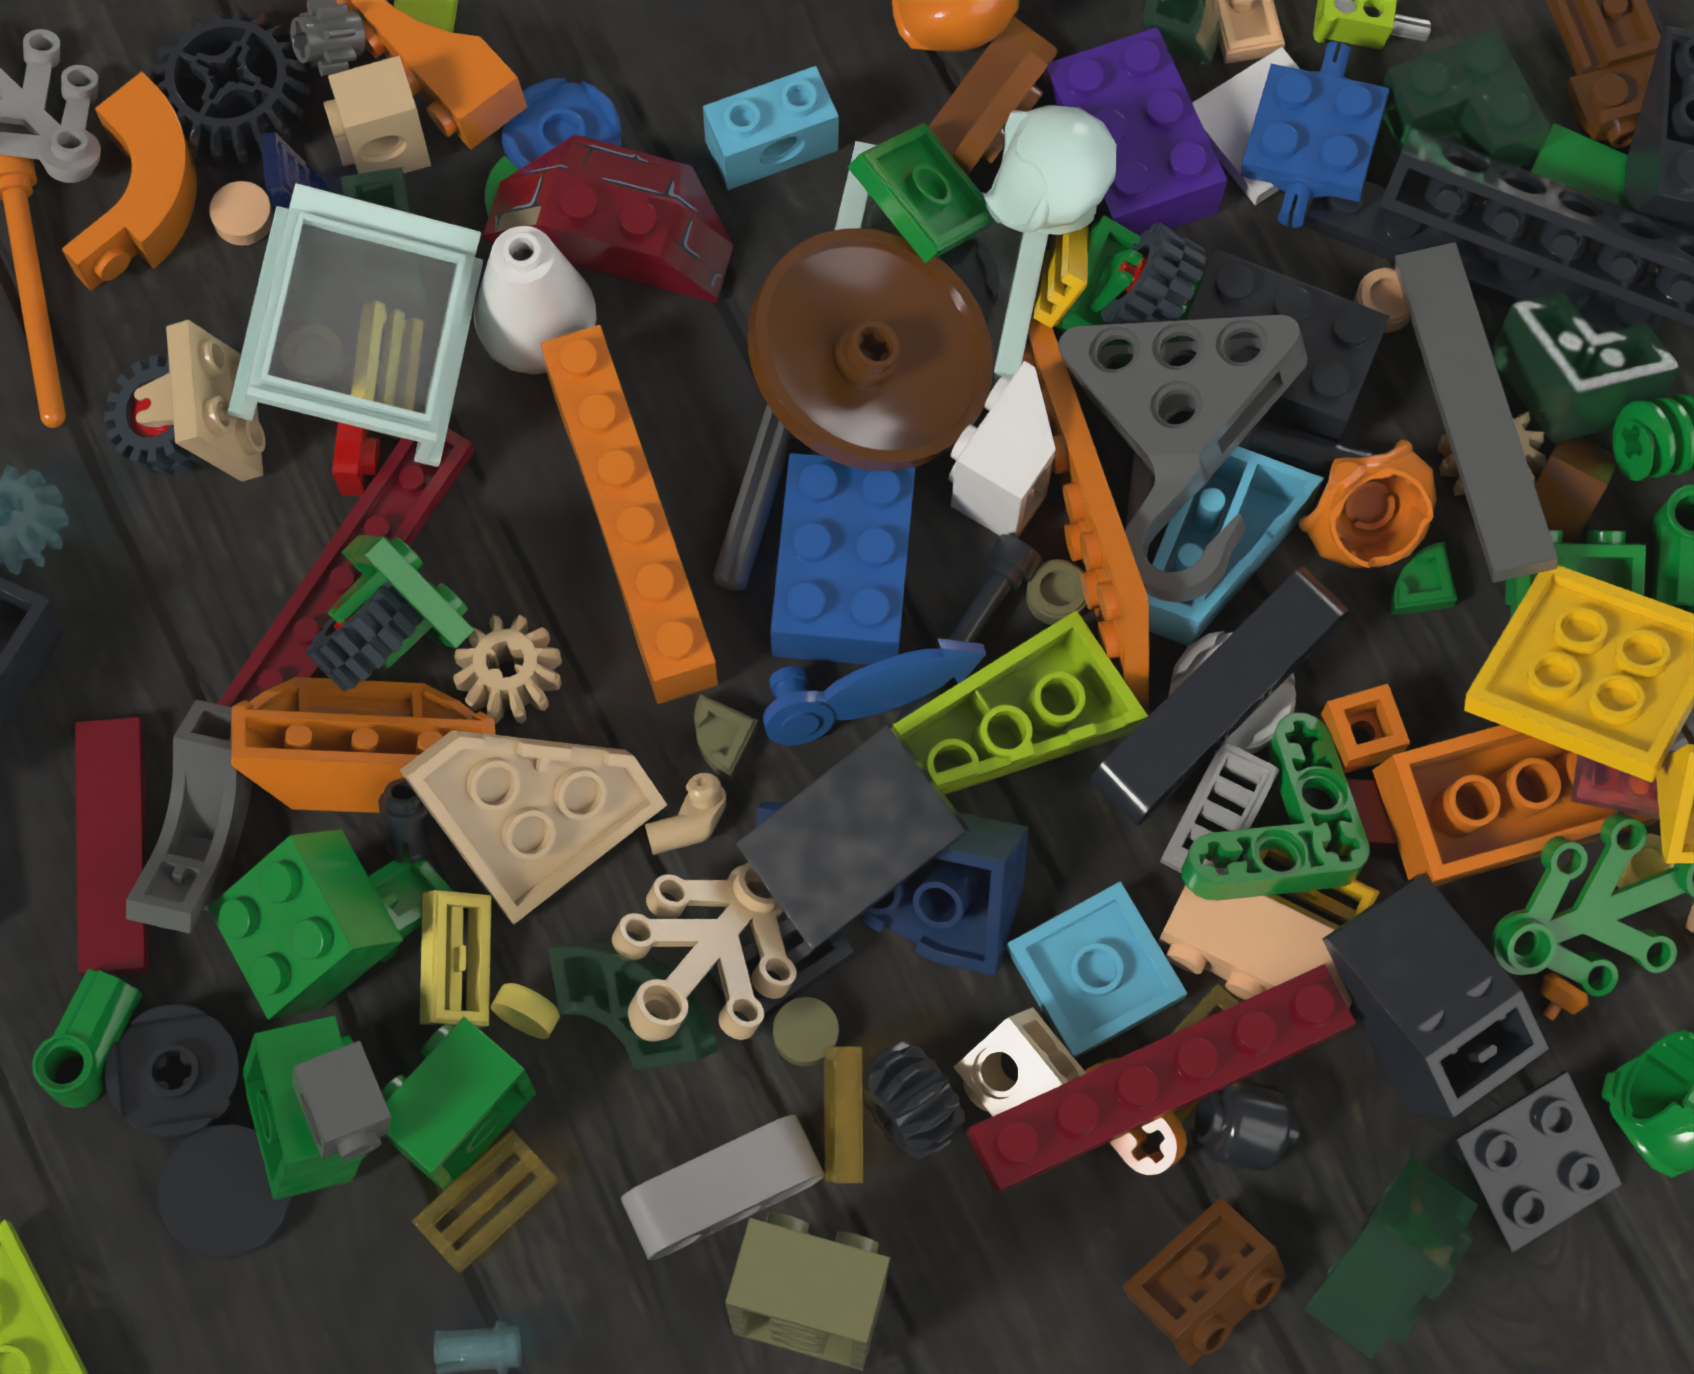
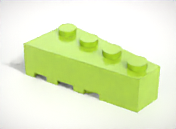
M1075 610L893 725L944 795L1130 735L1148 715L1082 617Z

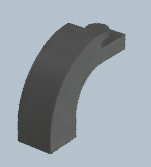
M195 700L173 737V778L165 821L156 847L126 899L127 920L191 934L202 911H209L208 907L222 893L241 838L253 783L251 779L231 766L232 707Z

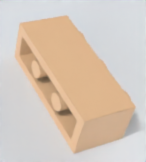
M1185 885L1158 941L1159 947L1168 951L1166 958L1171 963L1194 974H1201L1204 969L1227 980L1225 987L1231 993L1244 1000L1325 964L1348 1009L1352 1003L1347 989L1322 938L1333 932L1334 929L1266 896L1219 901L1206 900L1196 896Z

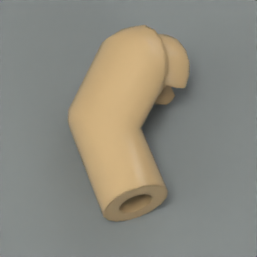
M710 773L694 775L686 785L688 794L678 815L645 824L653 855L704 842L712 835L726 808V792L721 787V783L716 776Z

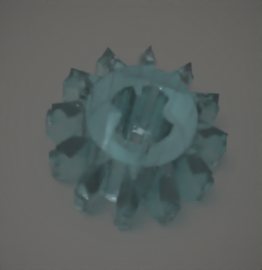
M6 464L0 480V565L5 563L10 573L17 575L20 574L24 559L30 558L36 566L44 567L45 557L41 551L45 547L62 549L63 540L56 530L69 525L67 513L63 508L59 507L63 500L62 495L55 485H45V479L36 470L30 469L21 477L14 466Z

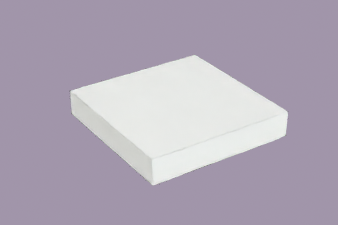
M1282 47L1192 103L1217 159L1254 205L1280 190L1271 183L1241 177V167L1271 63L1300 69Z

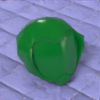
M1681 1030L1665 1035L1645 1052L1625 1063L1616 1071L1607 1073L1602 1089V1099L1610 1104L1609 1109L1613 1118L1637 1152L1652 1169L1670 1178L1689 1170H1694V1034Z

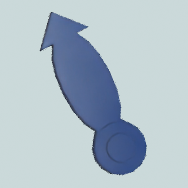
M938 638L939 649H922L877 661L839 679L824 692L807 691L809 683L806 672L802 668L797 666L781 668L775 671L769 679L772 694L777 699L766 708L763 715L767 736L773 742L781 745L809 743L822 737L836 720H854L901 707L941 688L953 677H955L959 684L966 679L986 655L984 645Z

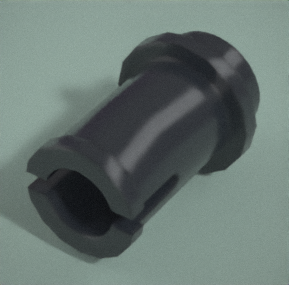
M405 778L394 780L385 787L378 800L379 811L387 819L388 855L392 860L403 864V843L406 842L409 844L410 864L417 863L427 857L430 851L426 827V815L429 813V810Z

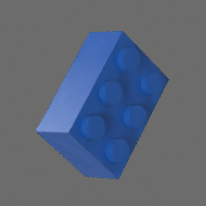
M789 453L771 623L772 656L870 665L898 655L915 467L899 471H870L853 468L835 462L825 456Z

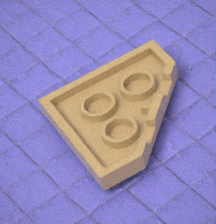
M452 730L400 769L402 775L504 915L513 924L522 919L667 806V803L636 758L628 751L622 749Z

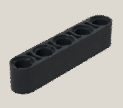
M1304 566L1300 567L1104 760L1094 772L1089 782L1136 826L1141 825L1218 749L1222 741H1226L1333 634L1348 616L1351 609Z

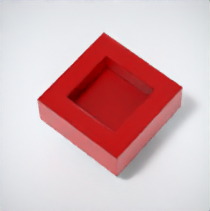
M338 422L332 473L341 495L362 496L367 489L368 475L376 476L380 468V439L372 438L369 429Z

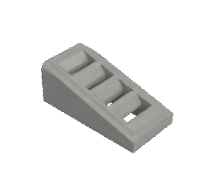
M1222 741L1160 862L1182 873L1181 868L1189 851L1182 847L1186 839L1189 838L1195 841L1201 835L1214 833L1195 823L1199 815L1229 831L1250 829L1279 769L1228 742ZM1221 771L1255 787L1254 793L1220 776ZM1212 791L1245 808L1242 816L1208 800L1210 792ZM1205 859L1202 864L1203 866H1213L1216 872L1221 875H1223L1226 870V868H1216L1213 865V863L1207 859Z

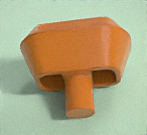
M1555 972L1543 975L1540 994L1550 1000L1542 1013L1547 1018L1554 1021L1562 1008L1574 1015L1589 1005L1588 994L1584 990Z

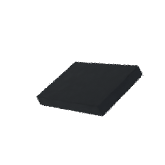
M886 725L747 834L736 845L806 943L814 950L820 948L971 830L894 725Z

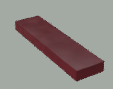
M140 717L75 722L78 973L84 977L88 969L100 970L110 975L149 972L148 924L126 919V899L147 864L144 723Z

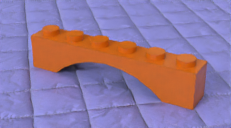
M336 0L337 4L346 3L347 11L354 10L359 14L365 30V47L375 58L383 53L387 58L400 55L412 96L414 97L420 93L430 104L426 107V110L445 136L450 137L456 133L472 150L527 108L518 77L481 37L452 33L421 23L396 9L386 0Z
M600 325L541 342L546 373L564 427L589 491L657 704L659 705L718 686L716 662Z

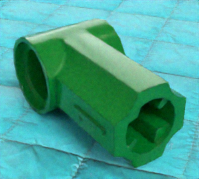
M1685 485L1677 489L1652 518L1650 529L1651 537L1655 542L1652 599L1694 614V531L1684 529L1675 518V511H1683L1694 517V485Z
M88 969L54 1035L39 1046L32 1061L33 1075L39 1085L56 1102L65 1107L79 1108L92 1103L102 1093L105 1086V1066L108 1053L115 1041L119 1043L143 996L138 989L100 970ZM76 1058L84 1060L82 1073L76 1080L67 1084L56 1083L57 1071L63 1063Z

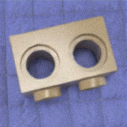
M1033 1007L1008 1017L954 1066V1069L964 1080L963 1087L971 1101L980 1109L989 1111L992 1116L1086 1074ZM1003 1052L1010 1055L1017 1064V1082L1008 1078L1002 1069L1001 1056Z

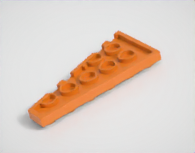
M1031 317L1022 363L1025 361L1036 369L1056 449L1052 470L1058 476L1070 524L1064 526L1068 551L1073 562L1081 560L1084 570L1081 573L1083 594L1088 609L1095 610L1101 647L1147 714L1149 713V598L1068 370L1060 355L1053 328Z

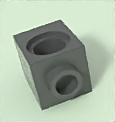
M360 1041L293 1066L292 1086L322 1160L340 1153L342 1160H351L375 1150L382 1144L379 1137L388 1134L391 1115Z

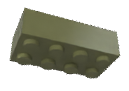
M768 1212L766 1222L749 1218L725 1302L733 1334L863 1371L885 1291L890 1257L877 1253L878 1242L860 1235L838 1232L835 1242L810 1235L808 1233L810 1226L808 1222L789 1215Z

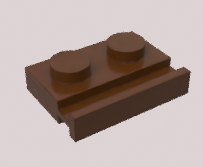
M1546 0L1577 75L1655 55L1661 35L1646 0Z

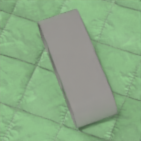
M789 1115L768 1123L636 1186L621 1197V1201L648 1260H655L689 1246L811 1187L823 1179L825 1174L797 1115Z

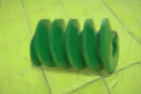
M1694 394L1675 395L1672 398H1654L1651 401H1633L1622 409L1616 419L1613 430V452L1615 462L1621 474L1629 480L1642 481L1647 476L1662 478L1668 473L1682 475L1689 470L1694 471Z

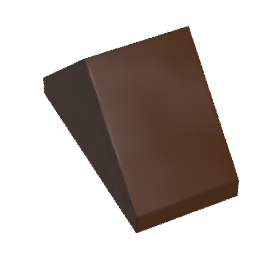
M1565 429L1560 434L1534 486L1548 529L1563 530L1562 542H1576L1607 488L1617 464L1614 454Z

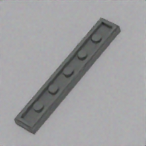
M1456 242L1396 255L1395 270L1492 582L1495 583L1556 569L1558 557Z

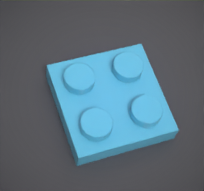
M1121 882L1007 943L1006 950L1056 1036L1075 1060L1184 1000L1187 995L1185 988Z

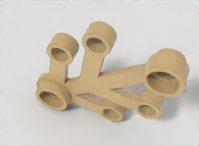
M749 862L735 868L727 880H683L671 874L658 877L647 894L646 903L649 910L661 919H649L637 913L625 915L612 935L613 947L621 956L632 960L645 957L651 947L693 948L666 980L653 979L640 986L628 1008V1017L633 1031L639 1037L648 1041H659L673 1036L688 1013L686 998L717 963L726 999V1004L719 1014V1025L728 1036L734 1039L744 1040L750 1038L763 1021L764 1009L753 995L739 935L750 924L761 959L752 973L754 988L767 998L777 999L783 997L795 981L797 975L795 965L786 956L777 918L781 916L784 910ZM661 893L670 894L675 898L676 902L665 899ZM687 905L727 907L718 919H676L682 914ZM627 932L636 933L642 941L630 938ZM767 971L776 973L782 981L773 979ZM733 1011L743 1013L749 1019V1022L739 1019ZM650 1013L657 1015L660 1019L654 1017Z

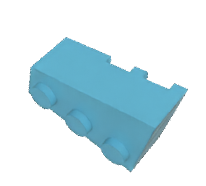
M1237 446L1210 477L1207 484L1192 496L1169 521L1152 565L1157 569L1167 572H1178L1193 566L1203 555L1206 546L1238 514L1242 516L1246 530L1229 557L1227 570L1223 578L1206 594L1184 602L1163 601L1147 594L1149 598V632L1185 646L1193 644L1299 522V519L1312 507L1324 478Z

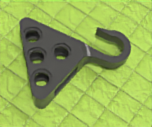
M1287 315L1077 326L1068 329L1061 336L1058 349L1071 380L1155 477L1152 490L1125 530L1146 593L1168 602H1184L1196 599L1213 589L1223 578L1227 570L1229 557L1246 530L1242 516L1240 514L1236 515L1206 546L1201 558L1193 566L1182 571L1167 572L1151 565L1147 559L1149 545L1172 517L1192 496L1207 484L1210 477L1307 365V354L1299 325L1293 318ZM1241 332H1249L1258 336V338L1230 339L1235 334ZM1176 336H1188L1194 340L1166 343ZM1115 339H1123L1132 344L1104 346L1109 341ZM1247 350L1259 352L1254 359L1248 362L1238 363L1233 361L1241 352ZM1179 355H1195L1192 361L1185 365H1170L1172 360ZM1118 358H1132L1130 363L1123 368L1107 369ZM1178 412H1194L1193 416L1185 423L1178 425L1167 423Z

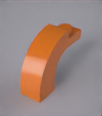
M142 71L95 108L108 138L132 161V172L128 187L118 203L62 248L75 275L90 291L103 281H110L121 275L128 267L130 260L137 254L154 270L165 260L180 241L190 222L195 206L197 174L194 158L188 148V141L170 102Z

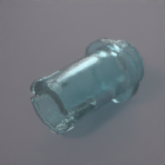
M497 1320L495 1328L435 1331L434 1361L437 1364V1374L497 1369L498 1374H508L509 1368L521 1366L522 1350L519 1327L506 1326L504 1320Z

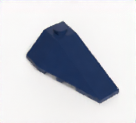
M761 802L757 807L756 827L787 803ZM958 813L971 831L862 914L864 917L861 922L878 932L883 927H886L917 944L914 950L916 953L933 962L996 976L1001 967L1024 886L1029 827Z

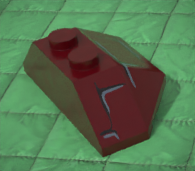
M576 134L500 182L483 233V241L494 243L503 232L510 228L518 226L534 227L545 233L572 265L716 304L719 300L734 247L692 166Z

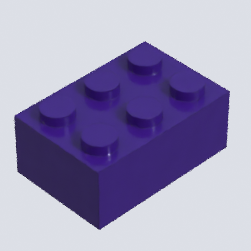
M1158 27L1047 63L1048 66L1044 70L1042 84L1044 92L1040 98L1043 106L1055 105L1083 109L1105 124L1116 143L1115 179L1101 202L1097 205L1094 221L1105 215L1141 236L1145 230L1150 231L1151 226L1155 223H1161L1173 229L1219 212L1227 178Z

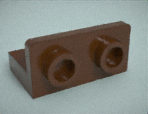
M1656 54L1569 77L1564 91L1583 136L1606 146L1611 145L1615 149L1631 145Z
M1220 1197L1122 1287L1128 1299L1172 1340L1179 1356L1188 1365H1192L1203 1355H1210L1220 1349L1228 1340L1232 1328L1250 1311L1261 1309L1270 1303L1277 1295L1281 1283L1286 1278V1273L1275 1246Z

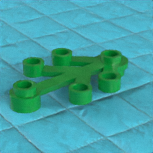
M1624 812L1614 813L1607 817L1601 826L1600 837L1605 847L1572 908L1554 914L1570 879L1577 878L1585 870L1588 856L1585 848L1567 836L1553 837L1542 849L1541 862L1546 870L1526 908L1507 914L1494 928L1490 941L1492 956L1503 969L1516 975L1534 974L1545 968L1551 969L1572 979L1578 987L1595 997L1604 996L1614 989L1618 981L1616 966L1599 953L1589 952L1580 956L1558 943L1585 934L1632 956L1637 964L1649 972H1664L1673 965L1677 956V948L1674 941L1656 929L1640 931L1618 919L1683 893L1694 898V863H1675L1674 867L1614 891L1632 855L1641 851L1647 840V830L1641 821ZM1630 825L1629 837L1624 842L1617 844L1618 832L1624 826ZM1571 848L1569 862L1562 867H1558V856L1564 850ZM1528 932L1526 943L1522 947L1514 949L1517 939L1523 933ZM1660 942L1658 954L1654 958L1647 960L1649 948L1653 944ZM1597 966H1602L1600 977L1595 982L1588 983V976L1591 970Z

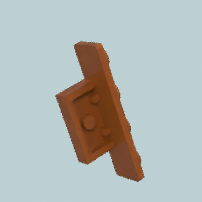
M1013 17L1007 28L993 39L928 126L967 176L981 157L992 164L1005 145L1004 126L1010 113L1013 110L1027 112L1032 109L1044 92L1035 83L1048 66L1047 63H1050L1057 54L1055 46L1016 17Z

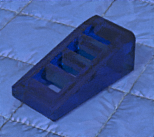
M276 132L263 134V138L260 139L265 186L274 212L276 206L289 209L295 183L330 192L323 179ZM302 224L298 243L327 240L333 237L334 232Z

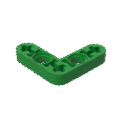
M1292 713L1284 716L1278 722L1267 746L1270 763L1279 769L1276 781L1291 825L1214 832L1199 836L1192 843L1181 868L1182 879L1185 885L1196 896L1216 901L1339 888L1350 885L1357 879L1370 853L1369 842L1331 734L1326 725L1318 718L1307 713ZM1290 738H1295L1297 743L1288 742ZM1301 747H1310L1306 758ZM1304 762H1305V767H1306V768L1303 769V770H1301V768H1302V766H1303V764H1304ZM1317 788L1324 791L1333 801V808L1319 810L1310 806L1303 798L1302 790ZM1335 827V829H1334V831H1333V833H1332V835H1331L1330 829H1332V828ZM1330 840L1336 853L1325 852ZM1265 849H1276L1284 853L1290 860L1292 869L1285 872L1269 869L1263 864L1259 852ZM1242 854V855H1243V861H1242V862H1237L1238 859H1239V857H1240V855ZM1338 855H1347L1346 862H1340ZM1211 859L1216 868H1226L1224 874L1217 875L1213 866H1202L1204 860Z

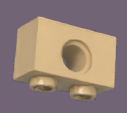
M400 55L328 76L335 99L323 102L343 167L355 164L362 185L431 166L417 108Z

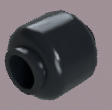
M1241 1080L1199 1101L1195 1116V1136L1199 1143L1204 1144L1205 1151L1210 1159L1216 1163L1268 1171L1279 1163L1284 1152L1289 1153L1294 1149L1298 1140V1116L1296 1113L1291 1112L1289 1099L1279 1087Z

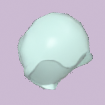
M1047 105L1027 112L1013 110L1005 125V145L1002 163L992 188L984 197L989 213L997 224L1002 223L1019 232L1036 231L1043 234L1061 235L1081 230L1093 221L1097 205L1101 202L1115 179L1116 143L1102 121L1079 107Z

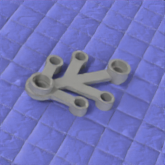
M37 29L30 31L23 39V57L27 64L23 89L0 68V123L25 126L33 135L0 132V155L39 159L47 173L54 179L66 183L83 181L92 174L101 156L99 141L86 130L90 104L98 97V75L92 68L84 65H73L62 72L61 94L66 100V105L60 125L45 111L52 68L60 62V40L55 33L48 30ZM76 84H82V85H86V86L78 87V86H74V85H76Z

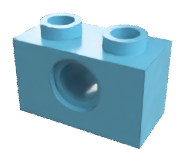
M816 66L703 106L705 141L727 190L838 151L839 116Z

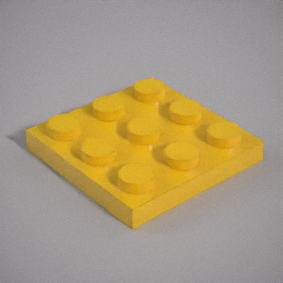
M1557 565L1556 569L1540 572L1466 693L1464 711L1652 783L1694 707V614Z

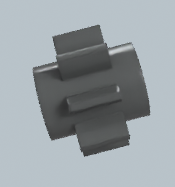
M307 0L308 12L300 13L299 17H295L291 23V42L297 59L301 63L309 62L310 69L319 68L321 76L349 70L348 61L356 60L357 56L362 55L365 49V30L359 14L354 10L347 11L346 3L337 4L336 0Z

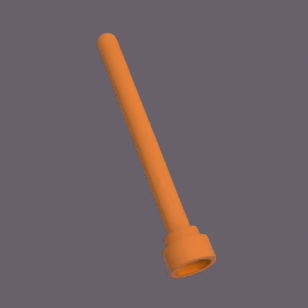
M0 155V200L3 201L40 418L45 426L57 428L64 423L66 413L28 197L33 193L32 187L37 183L34 159Z

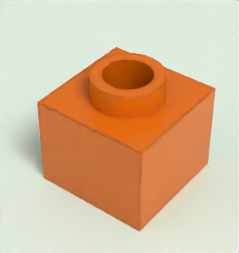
M1388 684L1327 701L1319 716L1321 722L1326 725L1331 734L1344 774L1383 763L1392 755L1405 752L1410 744ZM1360 728L1365 730L1369 734L1371 741L1359 745L1356 744L1352 729Z

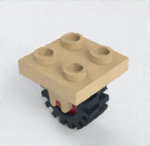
M190 320L166 326L167 359L158 354L149 356L150 366L140 360L131 365L135 373L133 378L122 373L116 380L117 383L124 387L120 395L112 391L108 395L107 402L116 408L115 411L104 412V422L114 427L106 431L109 441L117 445L114 449L122 456L155 474L159 473L165 477H174L175 471L182 475L193 472L191 460L201 466L209 462L241 482L263 476L261 452L265 449V435L258 420L257 405L252 421L227 415L241 354Z

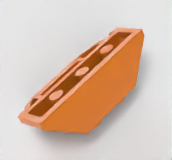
M294 677L262 692L250 702L244 700L232 706L231 766L292 810L380 813L378 800L385 787L394 780L405 778L400 772L401 768L452 730L496 735L495 719L482 712L475 714L460 701L424 683L367 680L362 682L360 680L356 687L342 691L331 679Z

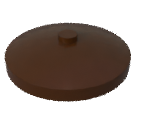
M849 228L833 230L809 238L791 249L780 259L761 285L751 308L747 333L748 353L751 368L763 398L779 421L797 439L812 450L835 462L870 471H899L928 463L949 450L957 442L965 428L975 423L985 406L991 388L994 361L990 333L983 313L968 287L946 263L937 257L925 264L903 237L879 230Z

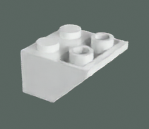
M1025 361L1012 379L1003 375L995 384L985 403V408L989 410V413L980 426L976 428L971 424L968 425L958 438L951 453V457L956 460V463L948 478L953 483L951 507L999 536L1007 534L1017 539L1047 496L1056 450L1036 369Z

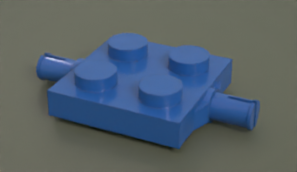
M1338 42L1327 44L1320 72H1310L1272 63L1269 68L1242 161L1241 177L1268 182L1286 192L1277 218L1281 224L1287 227L1294 206L1292 228L1303 225L1310 197L1333 196L1360 202L1385 112L1389 88L1358 82L1344 77L1348 59L1351 55L1350 47L1344 43H1341L1336 62L1334 61Z

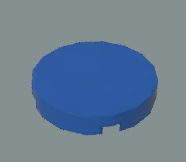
M550 78L525 89L523 95L527 108L503 125L502 129L504 153L519 170L575 134L622 147L621 121L612 101L596 86L581 81V85L566 83V78Z

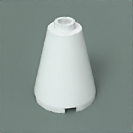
M529 226L513 227L503 232L492 246L474 307L475 328L484 348L495 361L512 371L534 375L546 373L540 343L595 326L597 320L595 300L586 281L545 233Z

